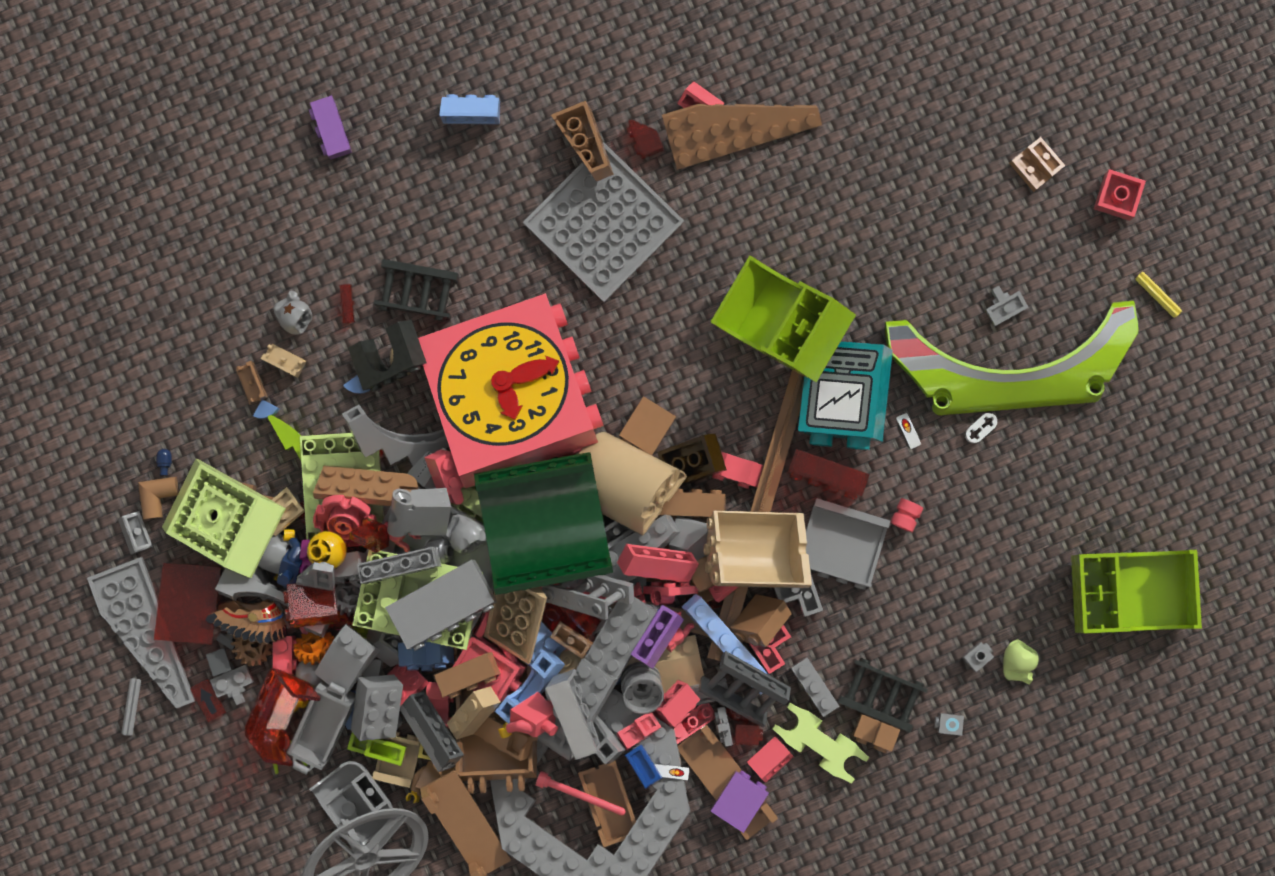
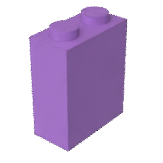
M741 770L740 773L734 772L710 811L744 833L769 792L766 791L767 786L759 781L754 783L750 780L751 776Z

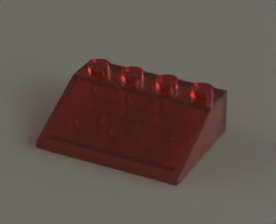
M163 563L154 640L213 645L215 626L213 623H208L205 620L208 614L217 611L218 592L215 588L221 577V567Z

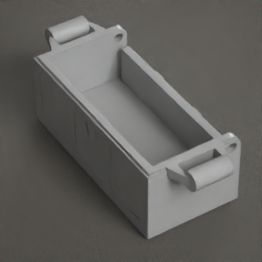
M323 680L319 683L287 751V754L293 756V769L307 775L314 767L319 770L324 768L330 760L354 707L355 693L349 691L345 696V688L333 682L328 685ZM298 759V760H300V761H302V762H304V763L310 765V768L307 767V766H305V765H303V764H301V763H299V762H297L296 760Z

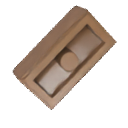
M561 621L550 636L551 639L581 659L584 658L593 644Z

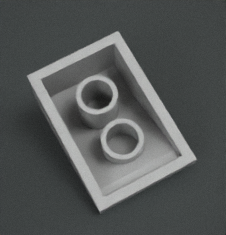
M345 624L331 643L314 674L328 685L333 682L345 688L346 696L357 682L358 677H361L380 652V649L351 626Z

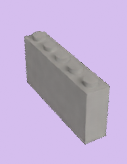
M470 560L385 608L407 650L414 649L416 651L424 647V642L429 639L435 641L442 637V632L446 630L451 632L460 627L458 623L464 620L467 623L475 619L478 612L483 611L485 613L494 608L493 604L497 603V600L477 562Z

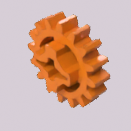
M310 632L307 635L301 634L302 638H297V643L293 645L296 658H298L299 662L303 661L305 665L308 662L314 665L317 661L320 664L333 642L334 636H332L331 632L325 633L324 638Z

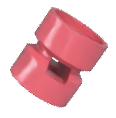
M901 498L897 505L899 511L893 514L890 523L913 533L917 524L915 519L920 518L924 508L914 502Z

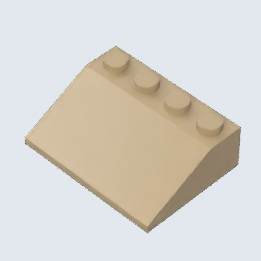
M540 587L495 595L494 592L497 603L493 604L494 608L489 612L484 637L527 664H530L547 597Z
M695 635L687 636L672 652L665 649L656 663L655 667L660 673L664 693L677 680L685 682L689 686L700 684L704 673ZM632 656L627 666L640 661Z

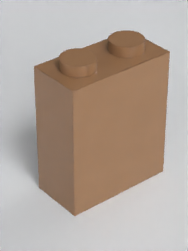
M643 396L619 437L622 438V441L653 456L676 416Z
M755 595L730 626V629L741 643L745 642L754 646L766 647L792 613L784 600Z

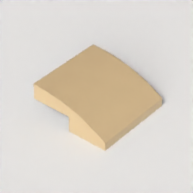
M287 487L272 499V501L286 508L273 534L275 537L305 512L299 501Z

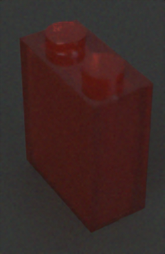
M296 583L287 584V592H283L284 604H289V609L285 610L286 621H290L291 628L338 623L335 586L334 590L331 591L296 585Z

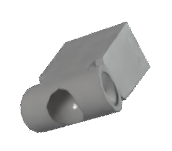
M447 488L411 490V492L404 489L393 491L392 511L387 528L389 535L402 537L408 533L410 535L447 534L451 511Z

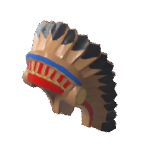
M268 599L254 604L242 603L237 600L224 602L218 606L219 611L208 614L205 620L208 623H213L215 627H220L221 631H227L229 635H234L235 638L241 637L243 641L249 640L251 643L258 642L261 644L264 642L268 644L270 641L276 642L287 635V625L283 619V611L273 601Z

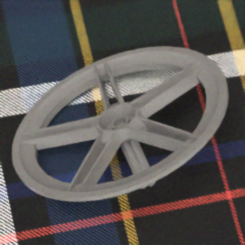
M397 808L373 811L351 821L348 819L344 820L343 818L338 823L339 828L327 836L312 852L303 868L301 876H314L319 859L334 841L351 856L317 876H345L353 871L354 876H360L361 872L362 876H368L370 868L375 864L399 862L401 864L388 876H409L421 861L427 848L428 830L426 824L414 812ZM389 819L365 846L353 829L370 821ZM404 822L411 827L413 839L410 849L381 850ZM339 837H343L349 843L351 849Z

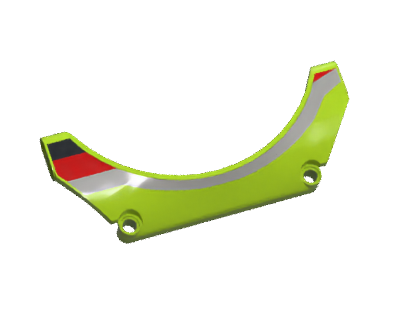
M1134 301L1113 302L1105 320L1097 331L1085 343L1068 355L1034 368L997 370L974 366L943 353L923 338L907 320L885 322L887 347L893 350L892 359L915 381L927 398L933 397L932 410L935 414L941 416L1098 402L1104 392V382H1110L1139 331ZM1090 389H1096L1099 393L1094 394ZM937 402H944L946 406L941 407Z

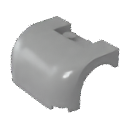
M348 761L341 764L332 773L309 789L319 800L318 802L337 828H339L338 823L343 818L344 820L348 819L351 821L373 811L393 808L391 802L368 770L356 761ZM389 819L370 821L353 829L362 844L365 845Z

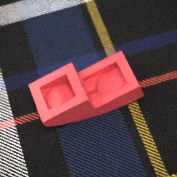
M650 712L634 720V723L620 730L616 735L626 750H629L659 730L661 725L653 713Z

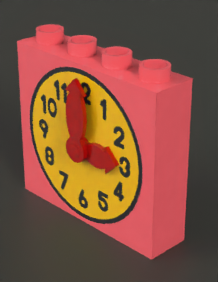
M546 293L418 338L427 362L423 365L458 475L465 489L475 486L474 474L545 461L598 443L594 429L604 426L596 404L588 407L585 406L582 395L592 392L584 370L576 373L573 372L570 361L580 358L573 337L562 340L558 328L568 325L561 303L550 307Z

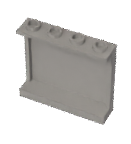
M816 498L806 529V553L809 555L810 571L818 572L817 576L827 579L829 575L836 577V581L847 584L848 581L855 583L854 587L863 590L866 587L870 588L890 520Z

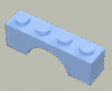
M542 651L531 665V672L526 681L514 693L507 696L495 712L504 721L510 723V710L536 692L542 695L553 676H556L565 664L554 653Z

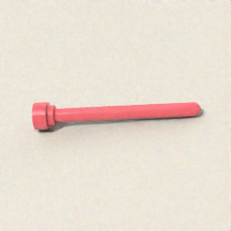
M543 771L540 772L535 786L540 788L551 787L621 816L626 813L625 809L552 780L548 776L549 774Z

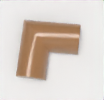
M177 477L138 482L143 520L163 517L161 498L178 495Z

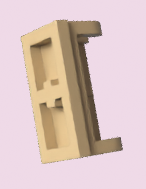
M269 344L266 354L264 353L261 359L298 378L306 361L274 344Z

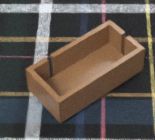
M616 760L606 765L604 763L599 764V769L593 766L579 771L578 774L585 793L620 806L626 811L621 816L588 803L596 827L601 824V828H598V833L603 847L624 841L635 824L636 818Z

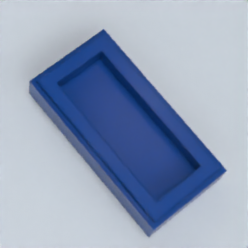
M639 745L625 755L645 789L662 779L661 774L643 745Z

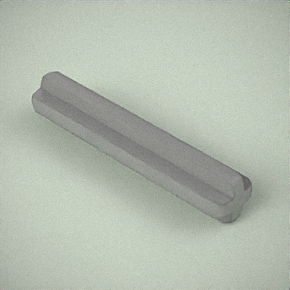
M132 678L129 682L121 732L123 735L131 736L133 734L141 685L140 679Z

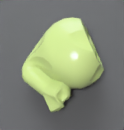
M1018 639L1012 641L1004 653L1003 673L1007 680L1023 681L1030 685L1033 681V673L1031 671L1038 665V653Z

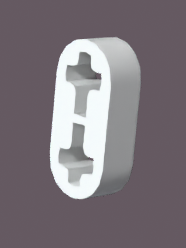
M991 413L982 415L966 430V440L969 443L981 441L996 427V416ZM985 417L987 419L992 418V426L987 425L985 428L982 427V425L985 423ZM979 428L981 431L977 434L978 439H971L969 437L971 435L970 430L974 432Z

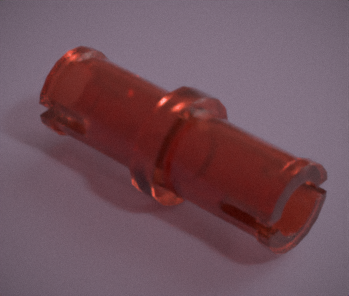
M352 284L339 285L341 302L339 304L342 306L343 323L355 322L353 310L355 301L352 299Z

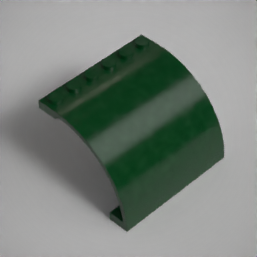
M590 452L474 474L487 539L495 595L613 573Z

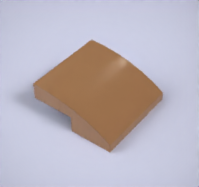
M1041 137L1009 163L1033 192L1065 166Z

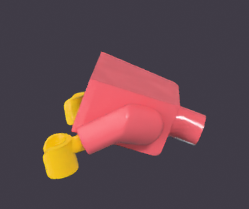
M536 692L510 710V723H504L503 728L498 729L501 738H507L513 732L526 733L532 737H538L544 732L550 736L555 735L558 731V726L555 725L556 718L553 714L552 702L546 700L539 692Z

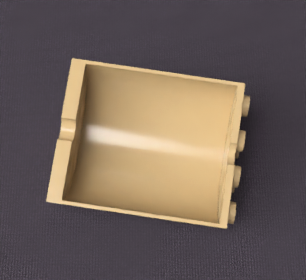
M600 432L596 434L598 443L583 447L575 455L591 453L602 514L644 536L661 513L664 503L666 501L669 502L687 476L683 471L607 432Z
M713 511L711 518L707 519V544H704L703 548L704 555H707L705 572L709 573L710 579L715 586L811 587L809 555L806 553L807 539L804 513Z

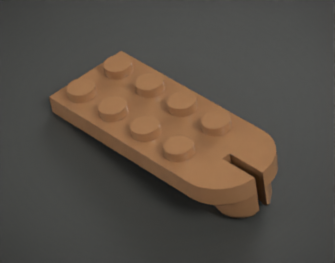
M323 466L313 491L314 499H325L332 495H344L346 499L356 497L366 504L391 506L394 490L404 489L411 492V490L418 489V483L413 476L405 473Z

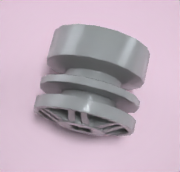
M635 662L624 669L620 676V684L626 707L638 714H647L660 707L664 700V691L658 669L655 666L651 669L642 662Z

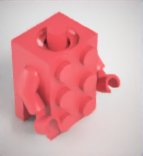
M472 636L468 642L467 650L463 649L453 667L485 653L492 652L501 674L495 676L496 680L485 684L484 681L478 683L479 687L473 689V691L491 686L501 702L512 691L515 692L521 687L523 683L519 680L527 667L518 661V657L496 643H491L483 637L475 638Z

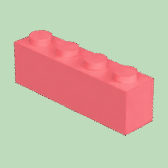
M632 544L625 545L617 561L624 575L673 580L676 582H690L699 565L692 552Z

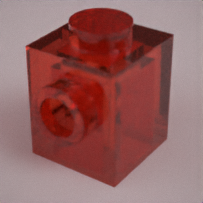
M736 724L735 744L759 745V741L763 740V729H759V725Z

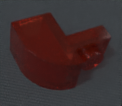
M366 517L363 518L362 526L350 532L349 539L377 553L389 546L390 535L385 524Z

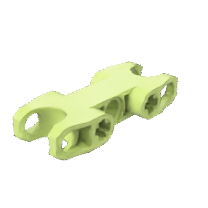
M789 703L787 708L797 716V725L791 730H785L775 724L772 729L788 745L800 753L807 745L822 755L824 758L819 764L820 767L833 776L842 778L852 784L854 778L845 771V760L850 756H857L867 762L869 756L856 743L841 733L834 741L817 729L822 722L821 719L808 710Z

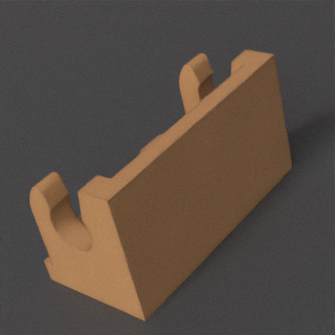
M249 361L244 366H237L236 371L249 404L252 405L260 402L262 399H267L268 396L254 362Z

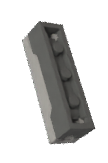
M423 691L410 695L400 706V711L437 771L441 772L453 768L464 756L463 752L426 693Z

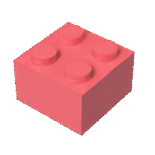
M1109 169L1104 174L1094 209L1130 221L1135 217L1146 181Z

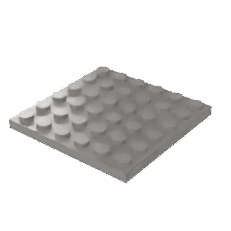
M603 142L614 175L596 182L582 162L523 221V224L605 303L684 223V220Z

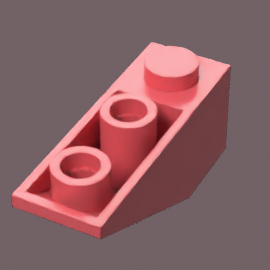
M709 703L697 706L685 715L680 724L672 727L675 730L677 744L715 719L714 710Z

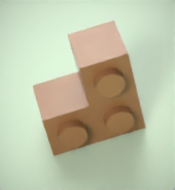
M860 713L852 735L856 737L855 741L865 745L867 742L874 744L873 748L886 753L887 750L892 752L900 729Z

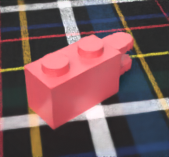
M440 449L424 457L435 487L447 488L450 503L461 505L464 502L461 491L464 485L458 475L451 451Z

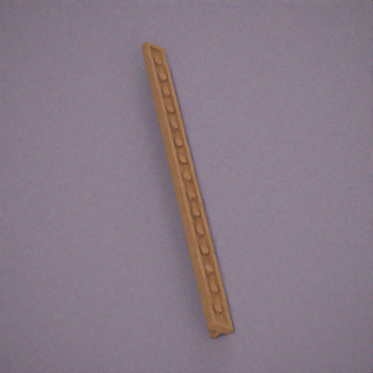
M794 370L791 371L750 512H770L801 410L804 376ZM738 587L724 598L719 618L729 629L741 613L748 587ZM712 641L707 658L720 662L723 652Z

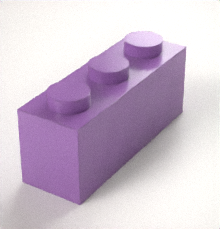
M332 95L311 102L312 109H309L312 120L316 119L318 126L315 127L318 138L322 137L324 144L321 145L324 156L328 155L330 160L352 153Z
M662 605L630 655L653 669L684 619Z

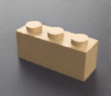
M491 686L473 691L447 722L456 740L473 735L501 703Z

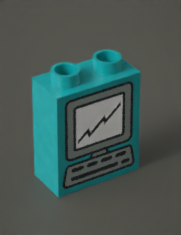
M841 341L817 382L804 376L798 431L810 435V445L832 447L833 437L846 438V448L870 450L871 441L883 442L892 349L881 344Z

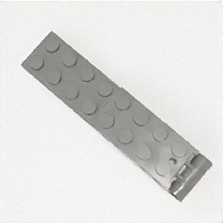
M634 597V602L631 604L617 601L587 655L581 660L575 670L577 674L574 677L577 686L581 685L583 691L581 693L582 703L587 704L589 709L588 721H595L631 659L632 655L630 654L658 612ZM556 719L555 725L558 726L556 734L550 736L544 732L538 736V741L570 761L574 755L570 754L567 738L562 735L560 721Z

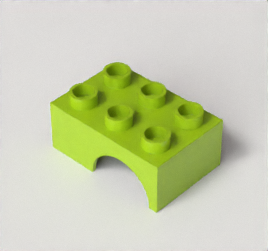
M749 255L712 318L711 323L733 338L817 382L856 314L834 298L801 281L796 283Z
M1197 550L1071 555L1075 633L1202 628Z

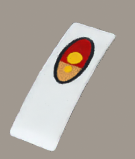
M905 413L896 417L910 449L921 445L908 414Z
M655 764L662 777L688 780L689 768Z

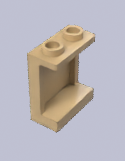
M396 731L395 738L384 739L407 747L402 766L378 759L372 777L374 780L410 788L418 762L421 743L414 735L407 734V737L399 736L400 732Z

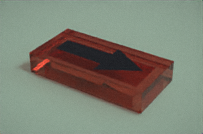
M209 679L190 688L208 722L226 713Z

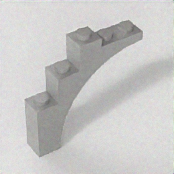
M360 405L342 413L363 455L367 457L381 449L390 465L407 457L408 462L413 467L426 452L434 453L442 448L446 449L449 447L444 429L419 435L398 434L375 424L365 414Z

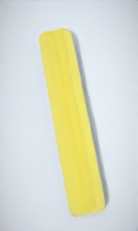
M1141 272L1135 278L1172 317L1175 318L1182 312L1144 272Z

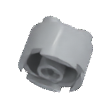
M283 535L272 536L258 567L275 574L279 573L281 560L290 549L289 541H283Z

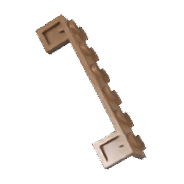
M707 724L678 745L680 754L715 800H717L734 772L740 773L741 768ZM765 800L744 833L740 831L746 840L768 823H773L778 819Z
M455 770L420 788L422 801L431 815L433 813L437 815L468 863L471 876H487L488 873L511 861L510 856L502 849L500 840Z

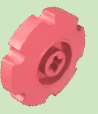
M332 495L323 499L322 505H317L313 524L315 528L320 529V532L330 531L338 534L345 542L347 548H354L365 545L368 538L373 537L377 526V519L375 515L370 514V506L356 497L346 499L344 495Z

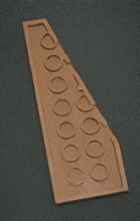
M696 104L662 115L677 170L822 125L816 105Z

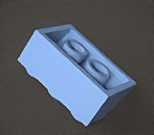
M449 94L441 99L440 118L443 124H500V100L495 95H485L484 98H477L476 95L458 97V95Z

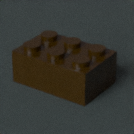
M716 433L702 435L657 452L660 460L686 474L687 477L681 486L727 470Z

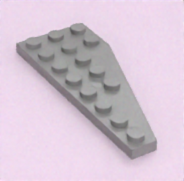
M143 557L88 577L87 580L100 615L109 623L113 631L117 633L137 661L159 685L162 692L175 708L195 702Z

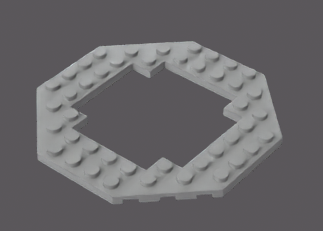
M614 688L598 714L599 718L616 738H618L617 732L644 715L629 710L623 701L622 693ZM655 717L661 728L632 747V749L643 745L654 764L681 767L675 730ZM538 740L537 764L548 749L546 745ZM662 777L661 780L652 785L657 791L616 853L612 854L598 844L587 860L526 817L536 800L524 791H519L518 779H513L512 792H507L506 779L490 780L502 849L539 876H649L690 813L685 780Z

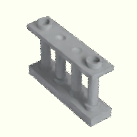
M605 575L542 587V591L547 597L546 602L604 620L608 619V606L614 602L620 601L626 604L634 602L633 583Z

